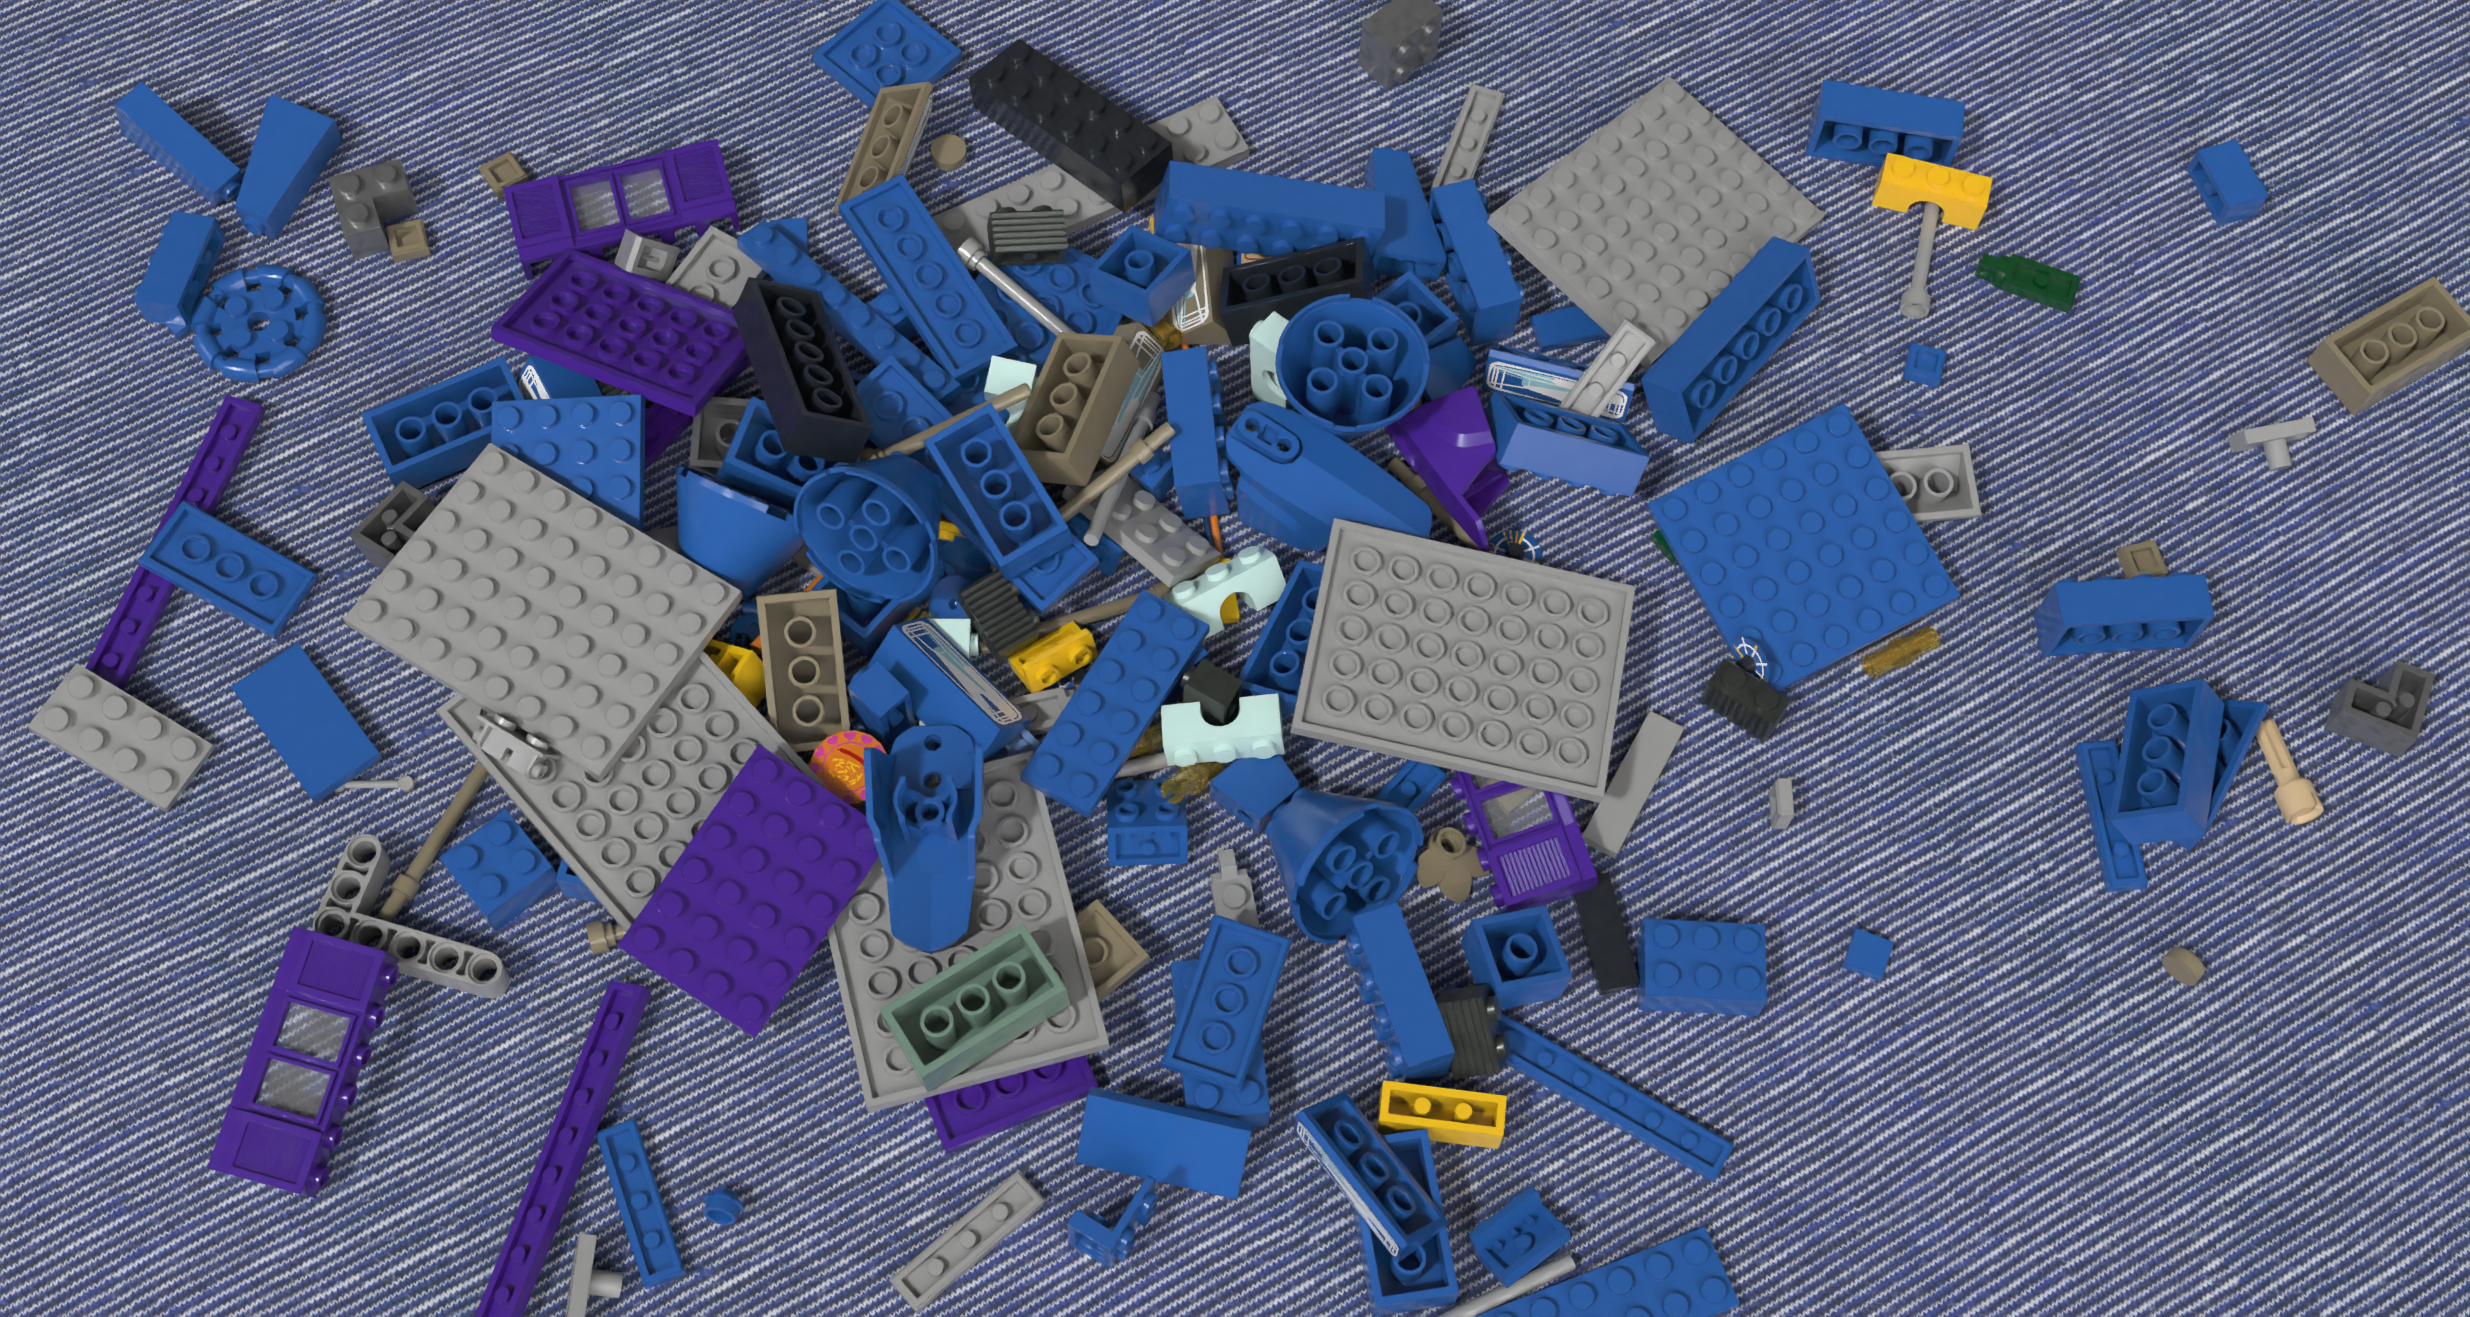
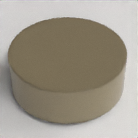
M953 134L937 137L931 145V157L934 165L944 171H954L962 167L967 159L965 142Z
M2173 947L2162 959L2166 971L2177 981L2185 985H2195L2205 974L2204 965L2200 959L2185 948Z

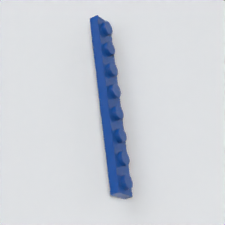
M763 220L736 238L738 249L778 283L816 291L831 327L876 366L881 364L889 355H892L943 406L961 395V384L766 220Z

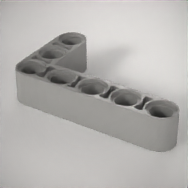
M371 834L357 835L349 841L314 918V932L328 935L334 926L342 924L344 929L333 937L366 946L370 938L380 935L382 940L372 948L386 951L399 959L397 963L399 973L484 998L493 999L506 992L510 984L509 972L496 954L370 917V913L390 870V856L380 841ZM376 852L373 860L367 863H360L364 855ZM360 888V892L356 897L349 900L344 899L348 891ZM415 946L420 947V951L415 957L403 959L408 949ZM459 958L455 967L449 970H441L443 963L447 959ZM497 969L492 979L479 981L481 974L485 970Z

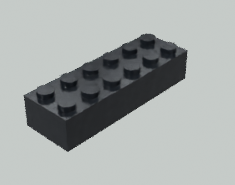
M1021 39L1016 40L969 77L973 107L1123 213H1126L1162 183L1169 161H1174L1172 142Z
M748 277L732 313L784 452H789L795 456L806 455L822 458L833 463H856L873 428L818 293L816 291Z

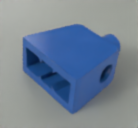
M1280 754L1266 759L1256 757L1237 759L1210 781V797L1255 832L1263 831L1268 823L1276 818L1283 808L1291 802L1294 793L1301 789L1299 782Z

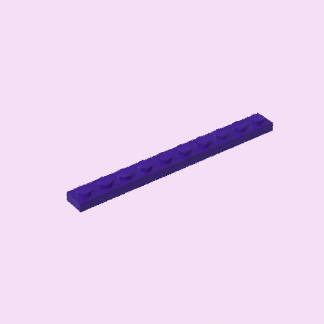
M226 395L151 542L183 500L213 516L265 414L262 405ZM138 565L85 668L119 689L124 690L176 585Z
M610 980L475 1317H523L651 995V991L644 986Z

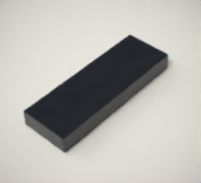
M1609 873L1597 874V887L1575 893L1571 896L1599 995L1638 988L1640 982Z

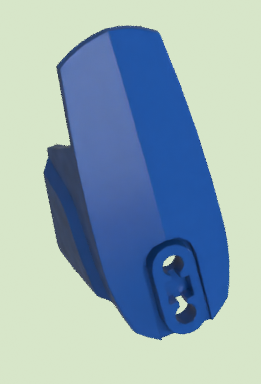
M1265 401L1246 405L1243 412L1226 434V456L1240 472L1237 485V508L1239 520L1244 525L1296 549L1313 550L1315 552L1321 551L1328 545L1334 518L1428 539L1431 529L1430 506L1373 461L1337 436L1321 429L1303 415ZM1252 425L1258 431H1248L1245 426ZM1284 445L1289 448V451H1280L1277 446Z
M954 725L913 726L895 739L890 755L883 753L877 748H864L866 820L873 832L874 843L887 879L891 933L896 939L907 946L921 952L933 954L952 946L966 936L969 930L977 863L979 822L983 815L984 807L982 744H975L974 749L971 737ZM932 743L941 744L940 748L935 751L927 749ZM935 774L937 780L941 783L935 788H928L927 784L932 780L931 775Z

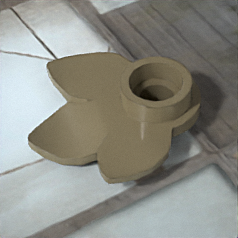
M1442 827L1436 829L1429 836L1427 850L1418 857L1417 863L1419 866L1416 875L1423 888H1429L1438 884L1440 891L1447 898L1457 903H1464L1471 890L1472 877L1488 876L1490 870L1483 872L1476 853L1478 848L1466 844L1465 838L1460 831L1452 827ZM1441 843L1449 848V852L1442 847Z

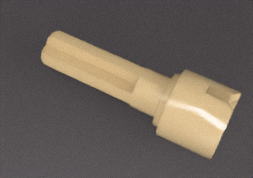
M2272 719L2262 721L2255 735L2278 785L2274 798L2286 824L2291 821L2294 825H2299L2317 818L2324 809L2311 780L2300 777L2276 722Z

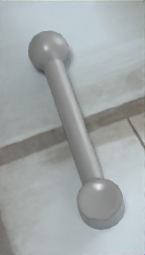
M403 776L399 780L348 781L336 789L335 792H342L345 788H400L403 792H410L413 790L415 782L410 776Z

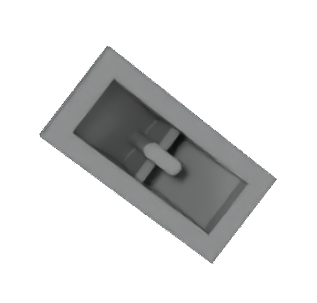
M626 229L614 264L630 273L666 282L672 274L680 248Z

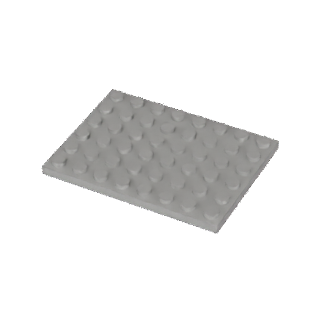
M1668 76L1493 212L1487 223L1610 336L1613 335L1626 317L1656 338V342L1640 362L1646 369H1649L1773 236L1796 244L1821 222L1825 214Z
M489 443L343 620L348 627L495 716L498 712L509 717L507 720L511 722L514 720L518 723L516 729L527 735L529 732H532L542 737L539 738L540 740H547L551 743L548 749L602 782L743 599L741 590L492 443Z
M1334 518L1290 733L1600 803L1605 792L1636 586Z
M703 650L602 782L561 756L559 759H546L544 764L547 766V771L541 779L538 780L535 777L529 779L506 765L513 753L511 749H509L502 761L476 746L477 742L473 740V734L478 727L485 726V723L477 719V716L494 715L460 694H456L436 709L440 718L625 932L628 931L759 744L825 788L824 783Z
M1033 751L983 763L984 807L983 815L979 822L974 893L969 930L966 936L952 946L933 954L911 948L896 939L891 933L887 879L880 857L875 861L827 932L868 1113L1110 1049L1044 793L1020 780V774L1032 758ZM932 776V780L928 782L927 787L935 788L941 782L937 780V776ZM866 805L854 806L856 810L866 816ZM1021 923H1024L1066 987L1070 1005L927 1092L887 1028L880 1009Z

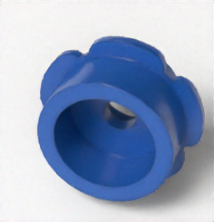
M717 1188L714 1194L707 1193L703 1197V1202L706 1203L703 1210L704 1216L717 1224L731 1225L735 1223L737 1215H740L744 1206L738 1199V1194L727 1188Z

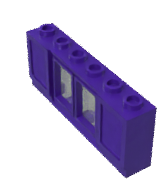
M718 139L665 150L657 155L644 158L627 159L618 164L592 167L583 172L556 175L503 187L520 262L527 281L534 279L531 263L551 259L553 263L568 247L579 252L587 250L588 255L604 260L605 256L602 247L621 243L626 229L645 236L659 234L661 241L670 245L676 242L674 234L676 229L695 225L697 235L702 237L710 227L709 222L728 217L731 218L734 233L741 231Z
M1454 770L1456 777L1450 778V783L1457 801L1464 799L1469 812L1464 813L1463 818L1469 835L1477 834L1482 848L1476 849V853L1483 872L1491 870L1495 884L1490 885L1489 888L1496 908L1504 906L1506 913L1540 907L1598 886L1597 873L1567 795Z
M293 927L207 1168L316 1198L317 1192L324 1188L329 1177L327 1163L331 1152L337 1149L342 1140L344 1128L341 1123L346 1109H350L355 1102L358 1087L355 1083L360 1069H364L369 1062L372 1051L369 1043L373 1031L378 1029L383 1022L385 1016V1005L383 1003L387 991L392 989L397 982L399 975V966L397 965L399 959L386 951Z

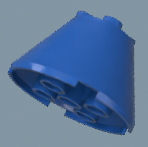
M1339 294L1325 297L1309 304L1288 322L1278 342L1275 365L1280 387L1292 406L1321 429L1337 436L1344 442H1348L1353 438L1364 436L1394 423L1416 405L1427 385L1430 356L1427 343L1419 327L1401 309L1376 297L1368 300L1350 298V294Z
M894 451L889 456L829 468L812 476L797 494L793 509L796 533H800V531L809 548L805 552L809 560L837 587L853 596L875 603H883L885 599H900L901 602L914 598L927 587L937 568L941 489L943 488V483L937 474L930 472L921 463L909 458L901 451Z
M683 465L678 466L676 471L679 554L741 590L742 600L747 601L749 595H752L807 545L801 531L796 533L793 511L735 485L732 488L731 485L719 481L716 477Z
M1307 787L1301 788L1294 793L1291 802L1283 808L1276 818L1268 823L1265 830L1266 836L1270 839V847L1294 921L1307 937L1320 943L1339 942L1338 937L1349 932L1353 916L1397 903L1409 887L1419 866L1414 861L1417 845H1423L1421 825L1416 816L1404 806L1375 799L1318 790L1311 791Z

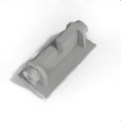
M497 712L495 716L478 715L477 719L484 722L485 726L478 727L473 734V740L477 742L476 746L502 761L509 749H511L513 753L506 765L520 772L525 777L541 779L547 771V766L544 764L546 759H559L560 755L549 749L550 742L545 739L544 741L540 740L539 738L542 737L535 733L529 732L526 735L517 730L518 723L514 720L512 722L507 720L509 717Z

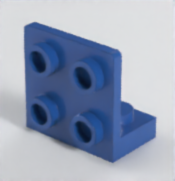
M1163 777L1151 780L1120 779L1113 781L1106 792L1109 866L1188 863L1184 780Z
M1147 1175L1113 1231L1108 1229L1110 1226L1109 1222L1092 1211H1088L1085 1215L1076 1209L1067 1223L1069 1244L1109 1269L1113 1268L1117 1260L1124 1262L1135 1245L1136 1240L1133 1237L1139 1224L1146 1227L1158 1207L1155 1204L1158 1194L1155 1193L1156 1179Z

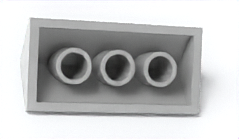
M1969 444L1874 452L1917 523L1981 516Z

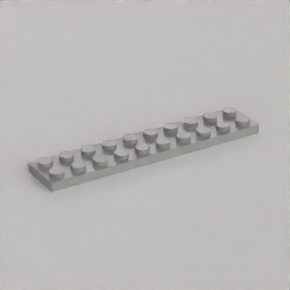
M1217 96L1147 125L1172 142L1174 161L1224 168L1249 157L1248 145ZM1053 165L935 215L932 218L955 253L968 238L973 237L984 246L983 251L987 253L988 257L990 254L987 232L989 214L999 208L1013 207L1016 211H1031L1034 207L1047 205L1052 207L1053 210L1063 209L1066 235L1122 211L1061 168ZM1161 184L1134 206L1157 197ZM970 268L967 269L971 276L980 272L977 269L975 271Z

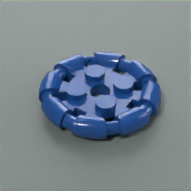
M270 264L257 265V269L247 271L244 268H240L219 278L211 285L213 290L207 296H201L191 319V330L196 334L192 341L202 361L212 370L218 369L222 371L223 376L226 378L248 383L261 382L262 378L273 376L275 379H278L300 368L308 361L307 356L309 353L319 348L327 327V316L323 314L325 302L316 286L305 276L300 278L296 276L293 269ZM261 283L262 290L249 291V285ZM288 288L293 290L288 298L284 296ZM224 299L227 300L224 305L225 310L218 307ZM307 314L303 319L299 320V315ZM262 319L269 320V324L265 329L260 331L251 330L252 325L256 321ZM222 331V335L214 336L211 335V332ZM293 337L299 342L295 347L286 346ZM234 351L239 353L237 357H231L229 359V357ZM270 359V362L259 364V361Z

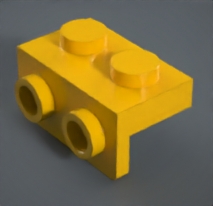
M1071 621L1010 656L1008 661L1012 670L1029 691L1036 693L1051 686L1075 670L1084 667L1089 662L1098 658L1099 655L1092 633L1087 628L1081 630L1074 621Z

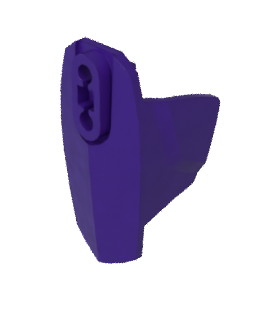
M1470 386L1430 401L1418 407L1411 414L1403 416L1394 423L1385 426L1384 429L1413 471L1419 473V476L1454 520L1483 552H1489L1493 549V545L1487 539L1481 518L1497 498L1510 486V481L1506 469L1497 463L1498 460L1495 457L1497 449L1477 389L1474 386Z

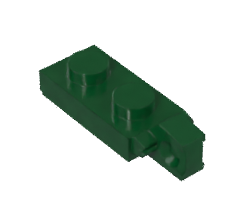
M1984 253L1978 262L1975 276L1992 282L1991 285L2000 290L2069 313L2073 306L2081 279L2079 278L2080 276L2012 253L2011 257L2001 256V258Z

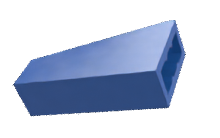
M142 81L115 104L122 134L217 207L223 200H232L239 193L242 184L241 170Z
M271 94L265 107L235 204V209L242 220V226L247 231L257 236L264 234L277 239L343 141L335 119Z
M1374 147L1365 167V190L1385 193V231L1371 258L1376 274L1401 277L1410 270L1419 280L1437 282L1446 263V254L1409 152Z

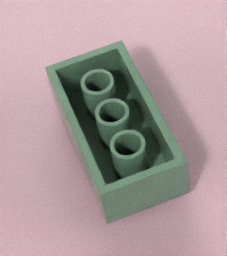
M1021 923L880 1009L887 1028L925 1089L929 1092L1070 1005L1067 989L1024 923Z

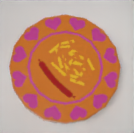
M856 730L840 731L825 738L815 749L810 761V769L824 783L825 789L854 808V806L866 805L864 748L873 747L885 754L886 752L881 743L870 734Z

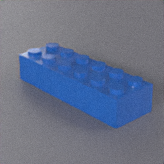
M1171 160L1169 161L1154 204L1155 235L1173 243L1201 245L1209 249L1236 250L1244 254L1256 253L1275 257L1364 236L1372 258L1385 231L1384 192Z
M1773 236L1756 253L1752 260L1735 275L1726 288L1713 299L1711 304L1692 322L1688 329L1662 357L1646 371L1645 375L1641 378V382L1656 431L1692 444L1821 302V297L1809 248Z

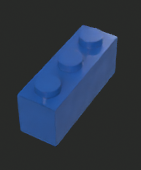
M173 211L168 224L163 226L161 240L155 253L150 256L147 272L142 283L137 285L134 294L135 303L146 321L162 324L166 322L187 326L188 328L196 303H198L226 241L215 217Z

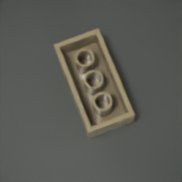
M2434 276L2324 338L2307 362L2350 413L2355 416L2464 353L2470 346V316Z
M1058 333L1033 388L1032 396L1029 397L1012 435L1040 482L1076 486L1088 485L1140 365V362L1123 336Z
M836 588L758 595L756 599L769 724L795 752L815 750L825 738L840 731H850Z

